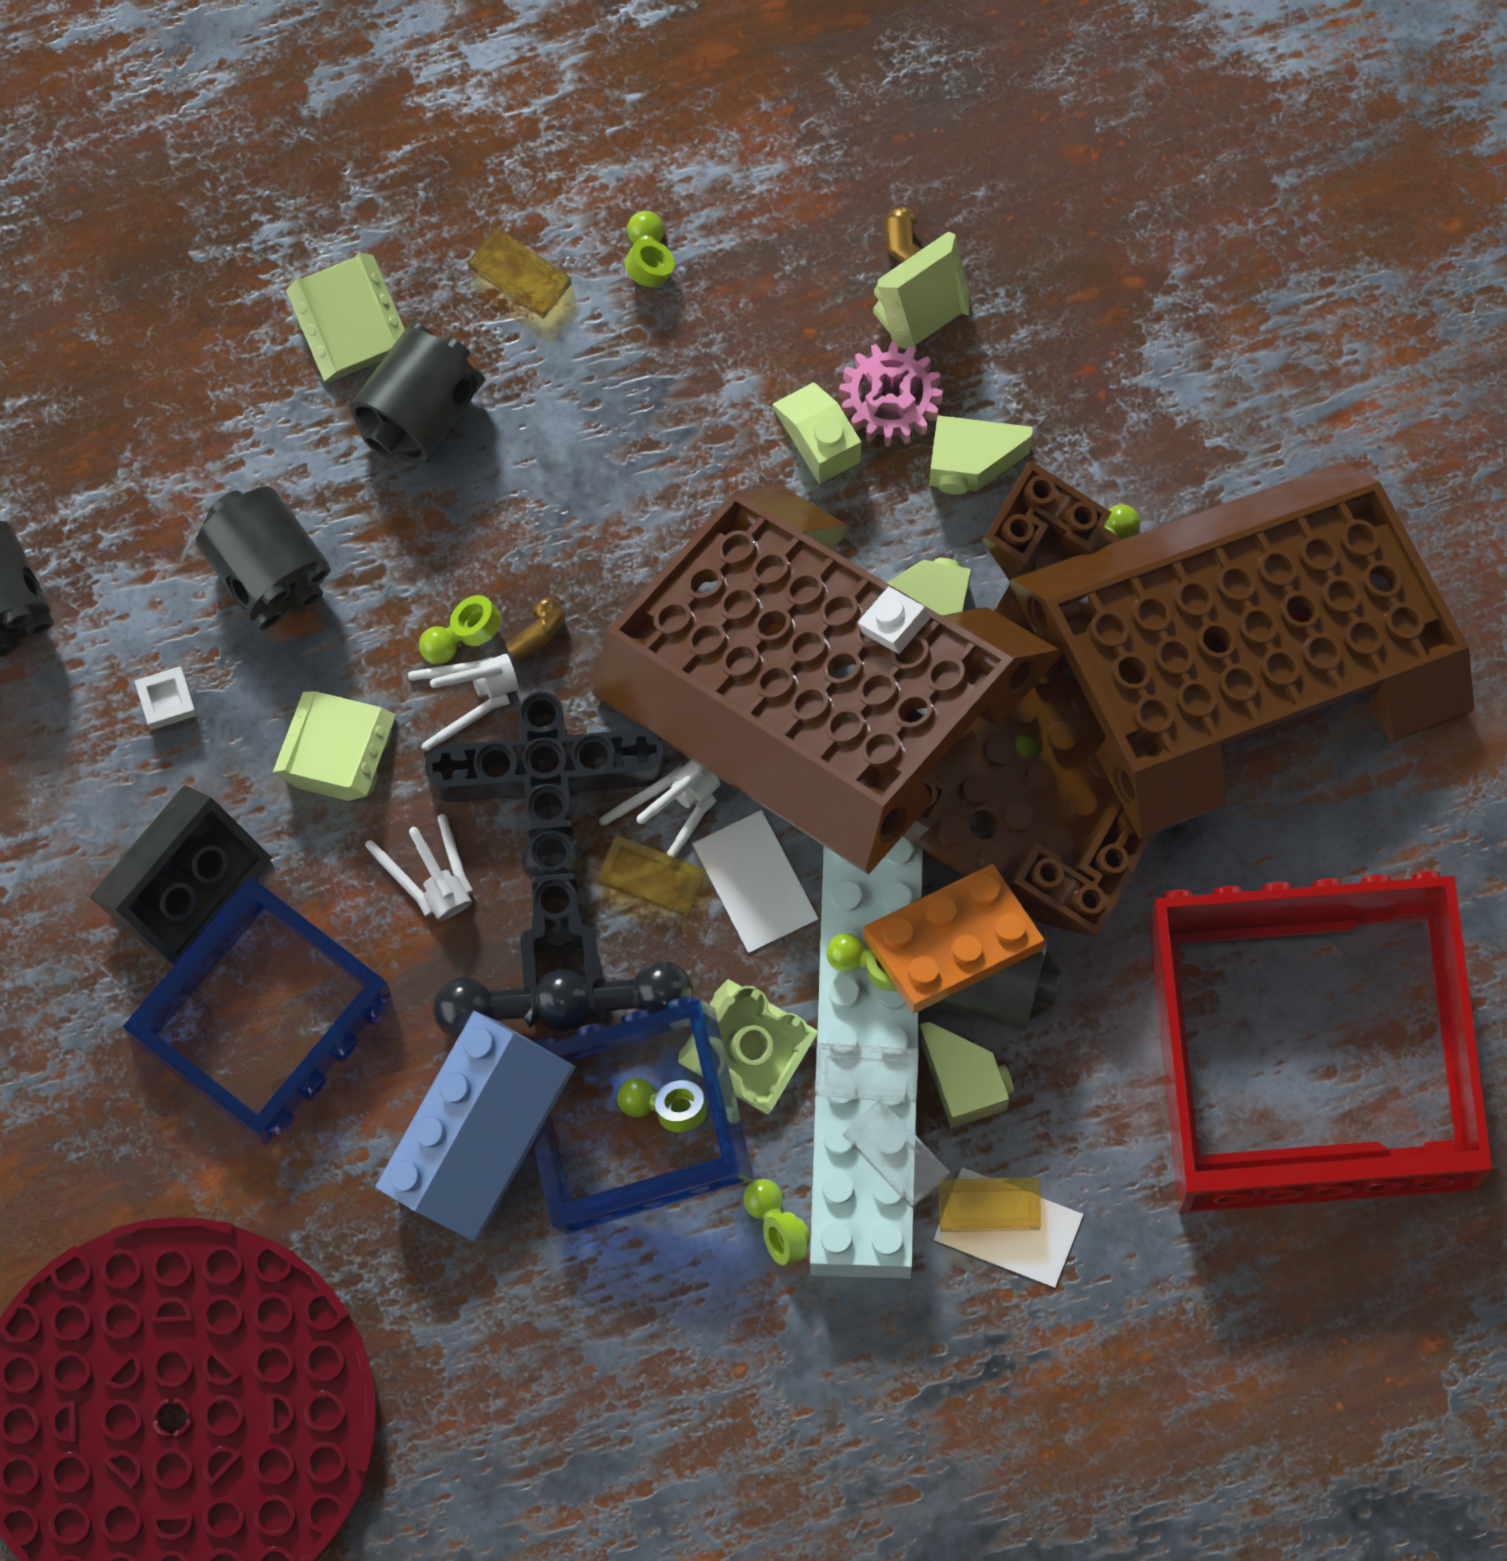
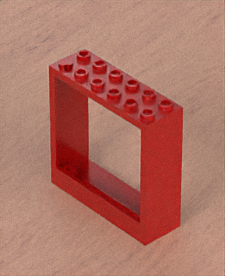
M1422 871L1412 874L1410 876L1411 879L1391 881V876L1379 874L1364 877L1361 879V883L1342 884L1341 880L1337 878H1326L1312 882V887L1292 888L1291 883L1275 882L1262 886L1260 891L1242 892V887L1223 886L1214 889L1212 894L1194 896L1192 891L1182 889L1168 891L1163 894V898L1155 899L1148 928L1179 1214L1479 1190L1491 1172L1492 1165L1455 876L1441 877L1438 871ZM1426 921L1454 1140L1423 1142L1420 1147L1387 1149L1379 1141L1199 1155L1177 944L1353 931L1356 926Z

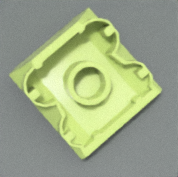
M945 233L878 279V284L874 288V295L879 301L874 306L873 313L891 334L892 342H896L897 347L907 350L912 346L915 347V352H917L916 344L962 313L970 316L969 290L954 233Z
M358 253L352 259L305 278H296L286 290L298 325L304 332L324 382H332L381 362L405 331L374 255Z
M316 691L303 692L273 773L298 789L346 801L369 796L376 788L378 781L376 769L383 750L389 744L392 734L391 728L396 714L381 707Z
M727 979L714 993V998L687 1043L680 1050L678 1063L762 1112L769 1114L816 1037L817 1030L807 1025L805 1020L796 1014L786 1013L769 1003L765 994L754 986L741 987Z

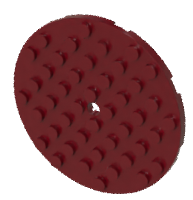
M168 1217L121 1225L110 1229L109 1233L98 1236L78 1247L76 1245L49 1262L27 1282L0 1317V1536L20 1561H318L337 1539L351 1517L367 1480L376 1441L377 1403L370 1360L352 1318L333 1289L305 1261L274 1240L234 1227L233 1224L202 1218ZM180 1406L186 1410L188 1416L184 1427L174 1434L163 1431L159 1423L162 1412L168 1407Z

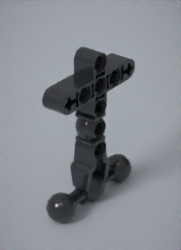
M539 691L527 696L520 705L521 739L445 745L430 752L425 762V772L431 793L443 802L525 796L529 821L527 825L529 840L523 848L521 862L524 873L532 882L533 889L532 929L525 931L520 938L524 989L490 991L486 985L476 979L465 977L448 981L440 988L433 1003L432 1012L435 1022L440 1029L453 1038H459L473 1011L494 1020L523 1018L529 1029L540 1020L547 1027L560 1031H569L580 1027L590 1015L601 1023L605 1011L637 1009L642 1016L650 1021L667 1023L683 1015L693 1000L694 988L690 976L675 963L659 960L645 965L634 979L600 982L596 935L590 926L582 925L576 894L578 892L576 878L583 868L584 854L581 844L573 835L571 792L643 787L656 783L663 776L666 765L664 745L660 737L652 731L644 729L566 735L561 702L553 694ZM540 713H548L555 718L550 725L545 727H536L530 723L531 719ZM648 752V763H638V753ZM616 753H622L623 766L617 767ZM594 754L601 755L607 760L605 765L598 769H588L582 764L585 758ZM546 758L558 763L556 769L549 773H539L533 768L538 761ZM498 762L509 766L508 772L501 777H490L485 774V770L491 764ZM470 765H474L476 779H470ZM454 768L452 779L443 780L445 769ZM549 804L556 805L562 810L559 816L551 820L542 819L537 815L540 808ZM549 851H559L566 856L562 863L553 867L546 866L540 862L541 857ZM555 897L563 898L569 902L568 907L563 912L557 914L549 913L543 908L549 899ZM572 943L573 947L584 950L586 978L575 971L558 969L547 973L539 981L537 980L536 955L538 952L546 950L548 945L555 949H562L567 944Z

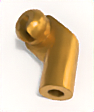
M907 207L891 210L884 221L885 248L900 263H903L922 250L913 243V224L917 222L915 213Z
M545 598L539 601L532 611L534 617L538 620L506 644L508 651L517 662H524L544 647L564 624V609L558 608L554 599Z

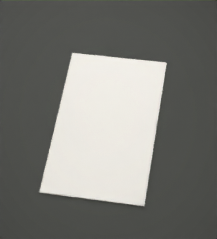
M762 810L692 843L748 953L818 920L808 897Z
M962 1167L933 1240L1055 1288L1083 1214Z

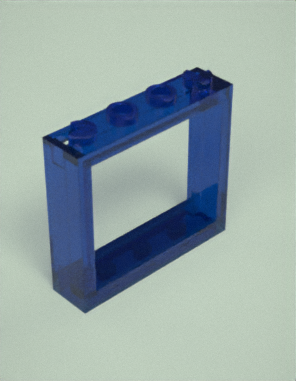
M250 876L122 1028L129 1040L266 1146L272 1137L277 1139L284 1129L288 1131L295 1120V1115L292 1113L304 1099L311 1101L319 1094L327 1082L325 1074L336 1060L343 1063L353 1053L359 1043L357 1035L369 1022L374 1025L382 1018L381 1013L390 1003L388 998L391 996V991L387 981ZM265 910L364 988L262 1110L256 1114L157 1035L259 914Z
M686 996L670 1001L667 1004L668 1009L650 1014L649 1010L627 1013L621 1017L622 1023L604 1028L602 1024H592L575 1030V1037L558 1041L556 1038H545L534 1041V1043L569 1062L691 1025L721 1157L570 1201L550 1112L533 1145L552 1228L570 1234L754 1180L714 1007L701 999L697 1000L695 996Z

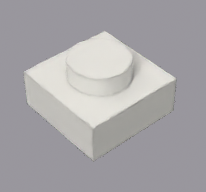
M888 586L857 623L863 634L900 654L930 619V616L923 605Z
M181 666L135 680L150 730L197 716Z

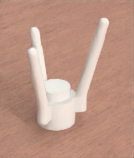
M507 654L494 658L490 656L473 662L426 668L408 673V678L411 681L432 679L430 685L433 688L473 680L478 696L488 695L489 700L422 744V750H431L493 709L510 704L507 693L518 690V682Z
M690 760L685 766L678 765L666 777L601 816L599 824L602 826L609 824L669 788L665 794L637 816V822L644 824L675 799L686 808L695 804L694 811L667 852V857L674 859L703 815L717 802L712 793L720 786V781L717 776Z
M445 814L438 816V822L454 876L451 875L449 870H440L418 828L412 827L409 830V834L432 876L423 883L426 889L425 893L374 841L368 840L365 844L366 848L417 901L425 916L434 913L438 921H443L462 912L472 903L468 894L473 889L465 877L453 833Z

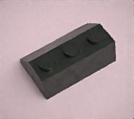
M184 785L89 897L122 928L171 966L179 969L272 857L212 797Z

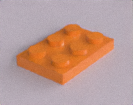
M994 864L863 926V938L913 1014L1042 951L1045 942Z

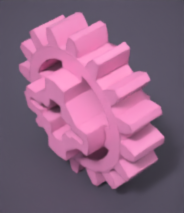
M891 342L888 352L882 353L880 348L874 344L871 345L870 358L867 359L864 355L857 353L854 361L856 369L845 367L843 380L846 383L839 385V398L846 400L841 403V409L845 416L854 415L851 419V426L854 431L860 430L862 427L867 429L866 441L871 442L877 434L884 435L885 446H890L893 436L899 435L901 440L908 444L910 443V431L914 429L917 433L924 435L927 433L925 419L930 421L937 420L938 408L935 405L942 403L943 391L936 388L940 385L939 372L928 373L931 359L928 356L918 362L914 359L915 347L910 346L904 354L898 353L896 342ZM864 382L869 393L865 396V401L861 403L859 390ZM920 385L923 397L919 406H917L912 395L916 392V387ZM884 391L887 393L885 397L882 395ZM896 392L899 393L898 397L894 395Z

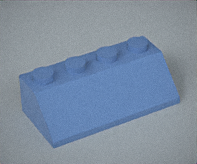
M473 1011L375 1188L413 1211L478 1243L576 1066L502 1023Z

